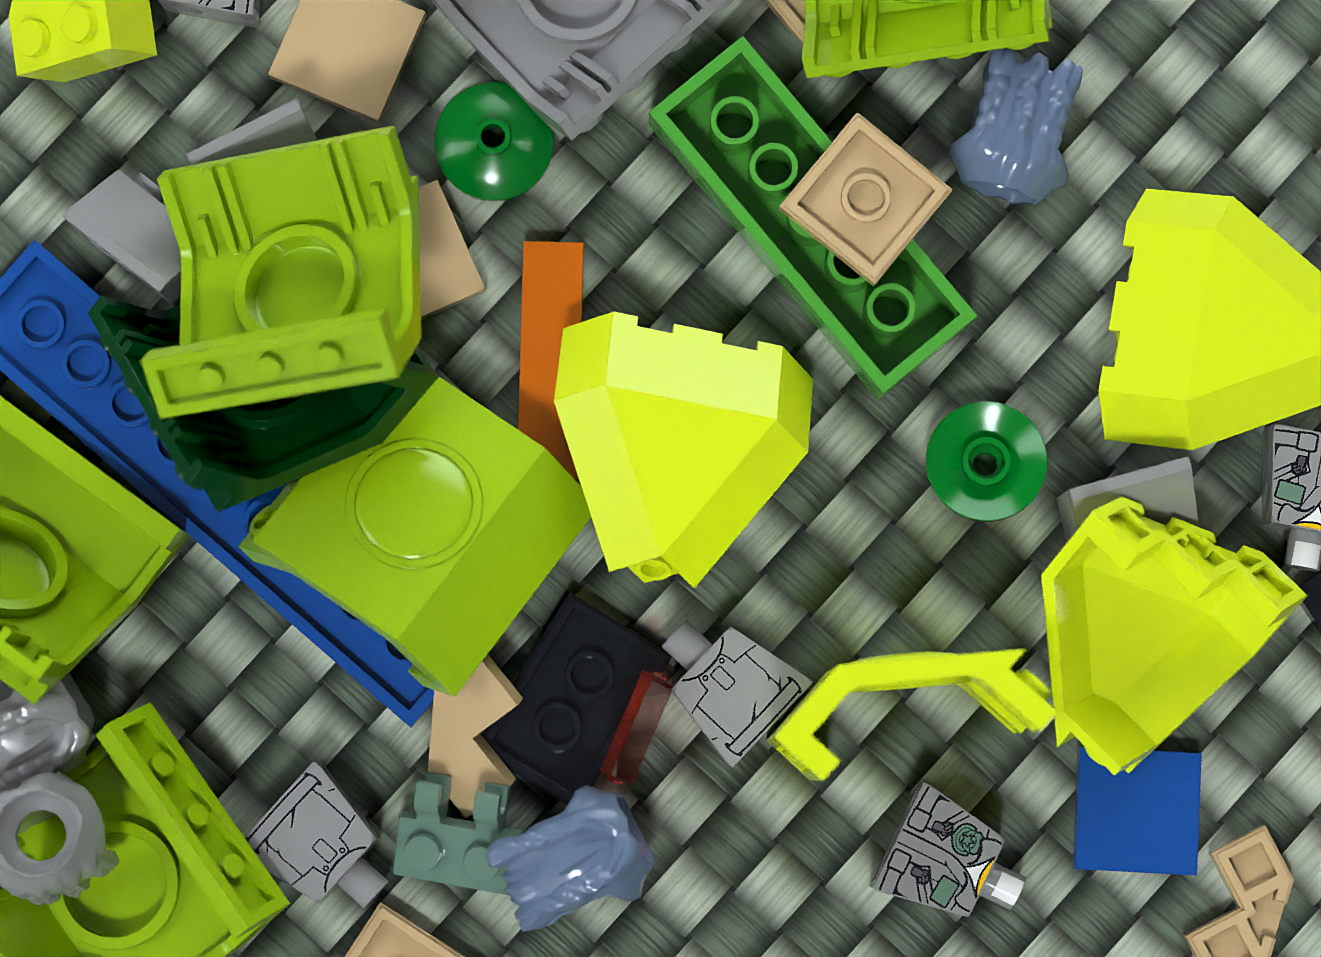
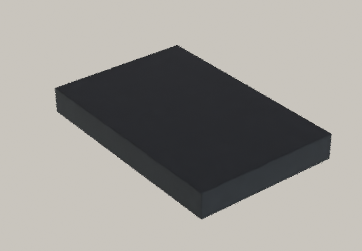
M569 592L513 683V686L523 699L515 708L487 727L482 736L509 770L568 805L576 790L585 785L594 786L666 669L672 656L662 648Z

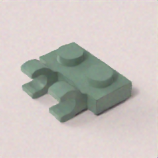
M427 772L425 781L418 780L416 783L414 794L415 811L405 810L399 815L393 875L508 895L503 891L507 882L500 877L508 868L488 866L485 854L488 852V847L496 840L523 834V830L505 827L510 799V786L486 782L484 784V791L478 790L475 794L473 807L475 822L447 817L451 776Z

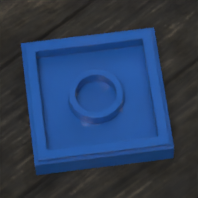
M1078 747L1073 869L1197 875L1202 753L1153 751L1129 774L1123 770L1114 776L1105 766L1096 763L1087 754L1085 747Z

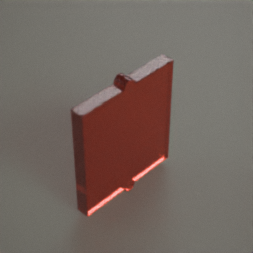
M642 671L600 771L609 774L608 781L619 786L622 781L633 784L672 693L671 689L674 687L665 682L667 675L658 671H654L653 674Z

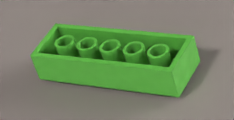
M744 36L740 37L649 111L650 128L878 401L967 329L976 319V313L914 239L873 287L779 210V206L831 145L832 141Z

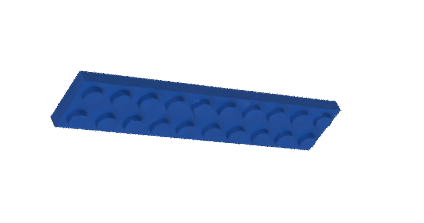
M34 240L0 278V371L412 728L433 704L434 697L433 689L422 686L408 672L413 664L382 635L309 584L289 572L254 562L238 547L250 532L249 527L253 518L262 509L270 506L287 484L218 513L204 489L197 490L185 484L174 470L175 462L164 443L151 431L149 427L150 419L140 402L126 388L124 384L125 376L115 359L100 343L101 335L88 312L101 296L40 243Z

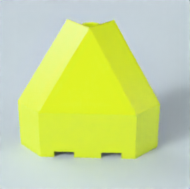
M1146 189L1126 222L1123 246L1132 249L1133 257L1129 267V279L1127 282H1116L1109 330L1115 332L1117 338V348L1114 357L1115 365L1114 367L1102 366L1098 390L1104 439L1194 450L1321 406V271L1233 196Z
M611 312L563 328L554 404L609 572L628 567L644 583L663 580L679 573L695 588L808 453L813 378L781 345L758 341L755 350L723 344L722 333L674 324L671 333L640 327L637 326L638 316Z
M1122 496L1093 510L1041 574L1053 708L1057 711L1054 715L1057 748L1076 737L1084 745L1087 754L1096 763L1105 766L1114 776L1123 770L1129 774L1253 659L1308 596L1263 552L1243 545L1235 553L1214 545L1216 542L1214 533L1175 517H1172L1166 525L1143 516L1145 512L1142 504Z

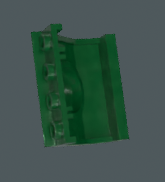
M101 295L88 312L101 335L100 343L102 347L115 359L125 376L124 384L126 388L138 399L150 419L149 427L151 431L164 443L175 462L174 470L176 474L188 486L197 490L204 489L217 513L382 444L439 378L417 345L397 378L160 419L141 360L148 351L180 345V305L167 310L154 311Z

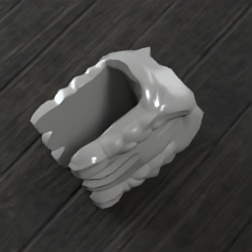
M69 672L35 705L0 680V792L17 789L29 778L39 773H67L85 762L86 751L96 738V734L93 736L91 734L95 718L91 706L82 696L78 685L74 682Z
M60 772L56 774L39 773L29 778L17 789L0 792V885L12 895L21 899L26 898L36 906L44 903L51 905L60 900L61 894L69 897L73 896L76 899L82 891L89 888L91 877L104 878L120 862L116 851L105 848L104 822L94 798L85 787L71 781L67 776L62 775ZM57 814L65 823L67 833L63 849L52 859L36 861L28 858L19 848L17 835Z

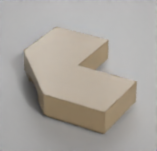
M488 654L455 697L434 690L428 772L451 776L449 798L465 818L473 814L475 794L478 790L484 791V784L486 782L511 786L516 780L515 776L480 734L515 708L523 699Z
M1261 825L1209 852L1236 908L1183 935L1194 957H1271L1276 941L1275 935L1285 903L1287 904L1294 879L1267 827Z

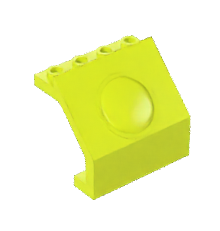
M1026 649L962 655L947 652L898 653L865 658L849 664H840L827 671L766 741L811 781H823L840 760L820 744L812 734L848 693L955 684L967 692L1013 734H1021L1026 728L1031 732L1041 731L1057 711L1046 702L1053 693L1038 678L1026 669H1023L1021 672L1016 671L1015 673L1009 669Z

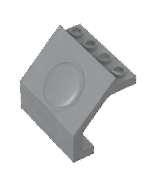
M734 0L431 1L445 19L560 139L566 136L573 140L580 133L594 128L601 121L605 110L624 93L638 88L646 80L649 71L670 52L677 51L686 45L691 39L693 31L714 12L725 9Z

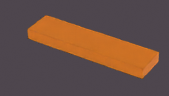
M523 241L518 430L545 447L578 482V474L554 404L563 328L582 322L584 243Z

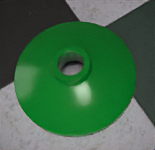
M488 82L465 89L447 104L436 125L434 147L442 172L458 190L470 197L483 201H504L526 193L541 180L552 159L554 135L545 122L507 83ZM489 128H498L505 135L503 143L496 148L487 147L482 142V135Z
M974 402L961 406L949 413L935 428L926 451L927 477L938 499L954 513L974 521H1000L1024 510L1038 495L1047 472L1046 447L1036 426L1020 411L998 402ZM979 456H988L994 460L996 471L988 476L980 475L974 469V460Z

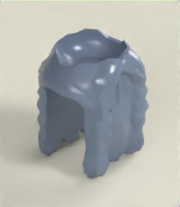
M1008 48L992 50L990 58L984 67V89L975 107L971 130L953 142L949 150V155L957 167L961 182L985 197H999L1010 204L1031 203L1034 206L1052 191L1066 187L1069 173L1058 147L1062 142L1063 129L1067 124L1069 112L1073 107V99L1080 88L1083 68L1075 65L1072 61L1064 60L1053 72L1049 70L1048 57L1041 53H1032L1020 63L1014 50Z
M588 785L575 791L564 812L536 823L521 835L496 840L488 847V852L485 854L488 866L508 868L506 872L500 875L507 882L503 891L511 896L510 901L519 906L514 914L516 919L519 920V925L523 931L541 929L554 924L562 915L571 914L575 909L607 895L624 901H635L641 897L643 883L655 863L653 852L647 845L643 833L639 829L625 800L624 794L603 791Z

